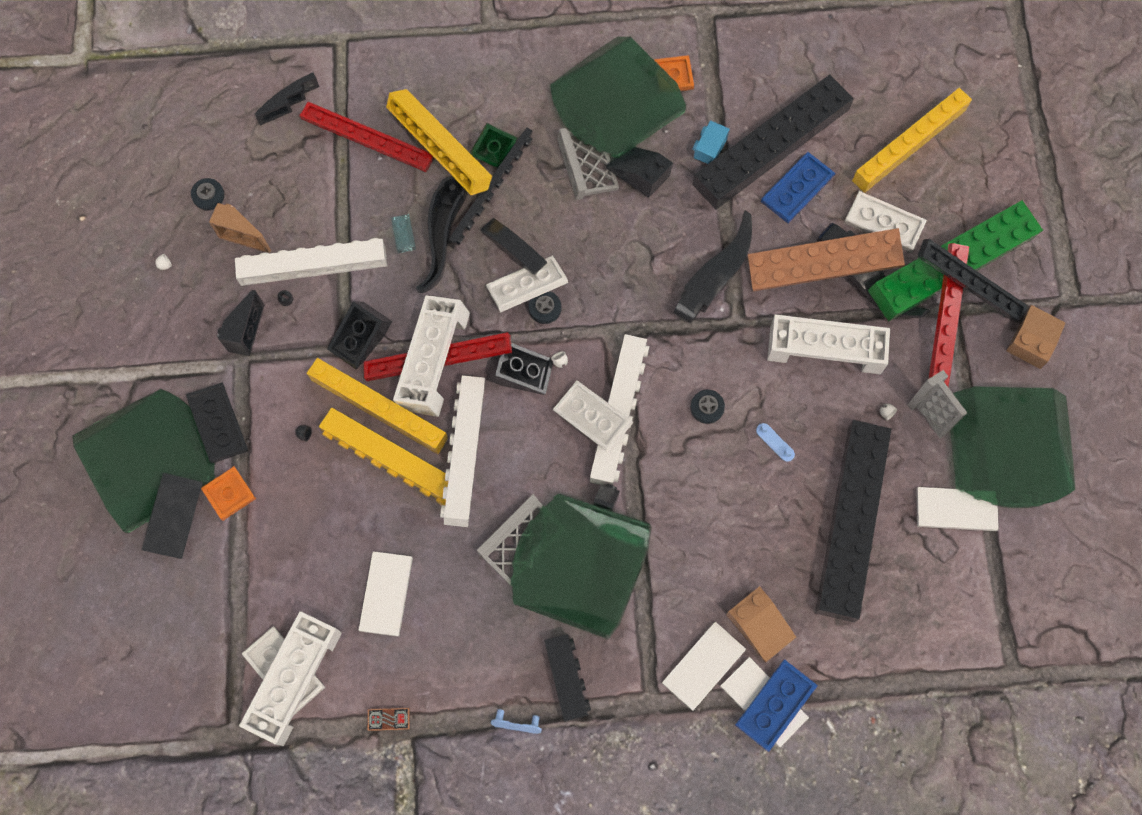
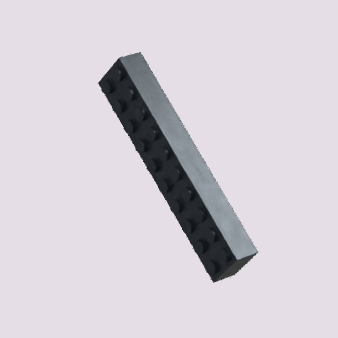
M829 74L694 174L693 186L717 210L849 111L854 98Z
M853 420L848 426L815 614L854 623L860 619L892 428Z

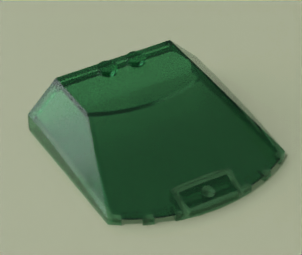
M631 36L616 37L550 84L553 105L556 107L559 118L568 130L584 144H590L596 148V151L600 153L602 151L607 152L616 158H619L682 115L686 110V103L678 84Z
M980 386L953 393L967 412L950 430L956 489L974 496L973 499L990 502L991 505L1006 508L1039 507L1043 504L1056 502L1076 490L1067 399L1064 394L1054 388Z
M162 389L72 435L73 447L107 511L123 532L127 534L149 522L162 473L203 482L202 487L215 479L214 470L216 463L210 464L190 407L177 396Z
M557 494L546 506H542L534 520L529 522L519 540L512 563L511 585L513 604L609 640L621 623L647 556L652 526L647 522Z

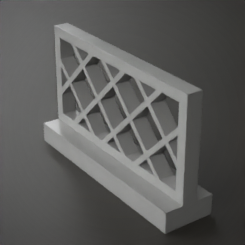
M595 126L567 131V128L559 129L557 141L576 200L583 199L586 195L618 190L619 185L615 174L608 169L604 172L597 168L600 162L605 165L611 162L600 127ZM596 132L598 138L594 141L587 137V135ZM571 136L580 137L581 141L579 144L572 141ZM584 140L592 144L590 150L581 146ZM594 147L602 150L601 156L592 152ZM578 149L587 154L584 159L576 155ZM588 156L598 160L595 165L586 161ZM582 165L592 169L589 174L581 171ZM594 171L602 175L600 181L591 177ZM606 177L612 181L613 185L607 186L602 181ZM589 180L596 184V187L587 189L586 182Z
M944 370L928 379L907 404L911 411L916 408L919 409L939 438L944 437L967 413L944 383L948 377Z
M532 495L476 552L510 585L566 528ZM537 507L543 512V520H532V512ZM521 523H530V534H518V526ZM532 523H543V534H532ZM546 523H554L559 530L555 534H546ZM507 537H516V548H504V540ZM518 537H530V548H518ZM532 537H543L544 545L541 548H532ZM493 551H502V562H493L488 556ZM504 551H516V562H504ZM518 551H530V559L527 562H518ZM504 565H516V574L511 579L504 573ZM518 565H523L518 571Z

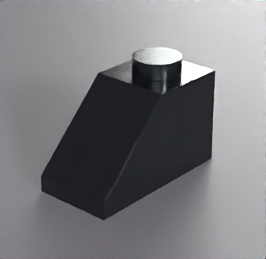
M606 484V486L601 485L594 499L593 511L612 517L620 494L617 487Z

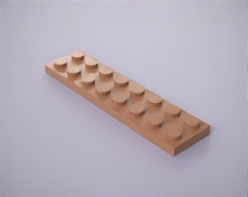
M899 228L748 254L753 292L905 266Z

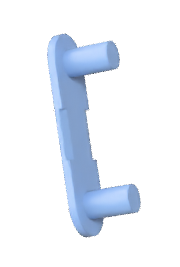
M759 424L756 432L761 439L782 460L786 462L793 460L795 456L793 449L768 424Z
M498 709L496 719L491 720V725L499 728L539 734L542 731L538 727L540 717L536 715L532 717L531 725H522L504 721V710Z

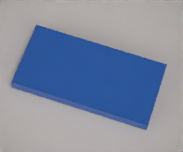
M807 152L764 195L760 202L789 224L835 176V172L811 153Z
M784 659L735 726L769 752L818 685Z

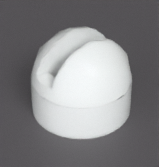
M165 254L160 255L156 259L155 263L158 269L166 270L172 267L169 258Z
M563 351L554 354L551 358L554 365L562 368L563 364L566 366L568 363L567 355Z
M884 404V407L880 408V414L888 421L894 416L897 409L891 404Z

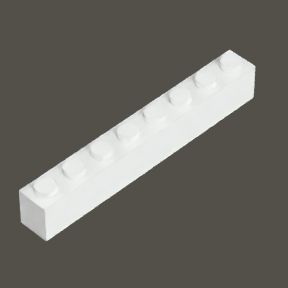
M372 238L369 241L356 240L346 244L335 243L331 246L318 245L308 249L298 248L293 251L281 250L277 253H261L255 256L243 255L240 258H235L236 279L241 286L387 267L385 244L383 239Z
M625 334L608 403L632 420L633 417L630 416L631 409L635 410L637 402L634 395L635 392H639L641 381H638L639 374L643 375L645 364L642 361L643 357L648 356L650 346H646L647 339ZM624 434L609 453L598 445L590 475L591 483L606 486V484L613 485L614 482H618L620 471L617 470L618 463L622 464L624 453L621 450L623 445H627L628 434Z
M462 375L461 383H457L456 394L460 395L459 399H455L454 411H457V416H453L452 428H455V434L450 436V445H453V450L448 452L447 463H451L450 469H446L445 481H448V487H444L443 499H446V505L441 506L440 517L444 518V525L468 527L485 378Z

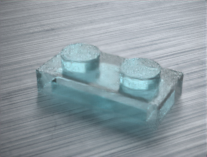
M409 214L391 217L398 253L416 250Z

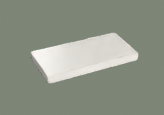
M859 191L844 223L865 233L899 228L902 249L912 253L927 220Z
M553 256L545 259L547 264L535 275L523 268L486 284L487 290L500 312L568 283L567 277Z
M579 381L573 384L553 409L558 415L608 453L633 424L632 420Z
M916 488L917 527L983 531L998 530L997 491Z
M373 552L359 625L360 632L399 637L413 557Z
M715 622L666 677L662 684L693 711L743 654L746 648Z
M274 626L242 653L263 680L285 640ZM315 674L294 715L325 688Z
M749 657L720 687L745 712L770 677ZM801 709L775 743L778 747H781L809 718Z

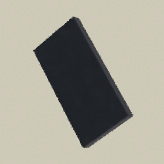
M223 382L185 394L210 464L248 452Z
M162 473L141 548L142 551L182 559L203 482Z

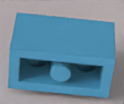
M710 120L708 126H704L700 136L702 137L700 141L696 140L693 146L695 151L694 158L706 164L715 160L728 139L730 129Z

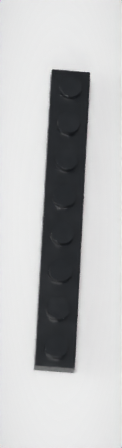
M526 127L492 176L488 190L480 193L448 239V246L454 249L457 244L460 245L463 242L466 230L470 231L475 224L473 221L475 217L481 216L485 209L483 207L484 204L492 200L494 197L493 191L496 188L499 189L503 184L504 179L502 178L505 174H510L514 167L512 165L514 161H519L523 155V148H528L533 140L531 138L533 132L531 129Z
M923 239L917 256L919 259L1015 322H1022L1027 304L932 240Z

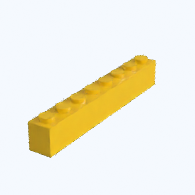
M958 88L856 170L852 182L864 193L867 192L963 114L972 99L962 89Z
M407 89L389 93L386 108L470 195L488 190L492 175Z
M319 358L315 360L307 372L311 381L437 455L448 440L447 434L443 430Z
M333 408L330 409L319 425L324 437L329 440L334 438L339 441L338 445L348 450V448H351L358 457L370 459V463L380 469L382 466L387 469L386 472L392 477H401L406 485L412 488L416 486L423 495L427 497L432 495L437 498V503L446 505V499H443L444 487H448V481H445L446 473Z

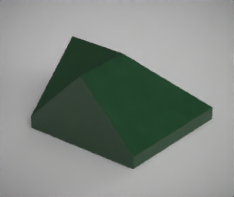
M486 123L470 154L498 168L518 138Z

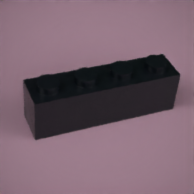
M568 634L544 640L564 723L588 717V711H591L589 699H584L582 691H585L586 687L583 678L579 679L577 671L581 670L578 658L574 659L572 651L576 650L573 638L569 639Z

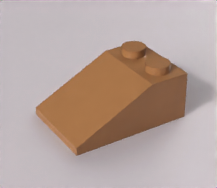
M217 203L209 223L220 239L266 253L271 252L263 235L234 206Z
M1031 305L1006 351L1041 369L1053 354L1065 322Z
M760 586L726 614L765 663L796 638L775 604Z

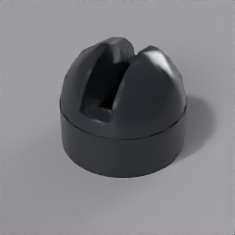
M282 290L278 293L277 299L282 306L292 304L293 296L289 291Z
M306 425L298 426L295 430L296 437L303 441L310 439L312 428Z

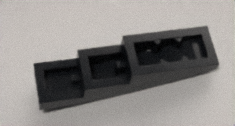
M314 72L294 81L270 98L255 113L260 126L293 112L290 106L306 100L305 93L319 88Z
M492 218L481 229L483 235L494 241L496 246L507 253L511 260L533 275L547 264V261L530 245L495 218Z

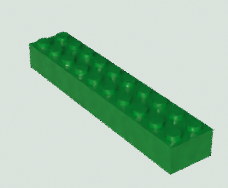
M1023 200L941 245V247L948 250V244L950 243L969 246L967 265L978 271L1034 239L1043 229ZM918 258L876 282L868 292L889 322L942 291L944 275Z

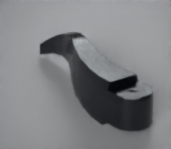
M453 176L446 177L440 182L431 199L427 224L432 262L426 279L416 287L417 292L421 294L434 288L443 277L452 224L467 198L466 190Z
M744 211L739 231L730 245L704 264L685 285V291L682 293L673 314L692 323L700 311L704 313L707 311L719 293L736 275L746 259L751 244L752 216L749 212Z
M830 223L817 237V242L856 236V234L851 230L846 232L837 224ZM883 270L847 276L861 293L880 309L868 290L876 282L886 277ZM915 306L898 317L921 318L925 317L930 310Z

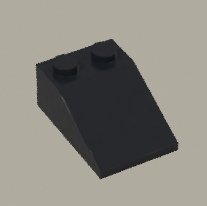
M627 145L606 166V169L649 198L670 176L673 162L660 153Z
M251 290L223 321L222 327L218 329V340L230 353L251 355L265 306L256 290Z
M353 301L327 350L354 369H358L384 338L392 321L365 302Z
M511 343L512 353L492 356L486 380L509 388L542 395L546 394L553 365L551 358Z

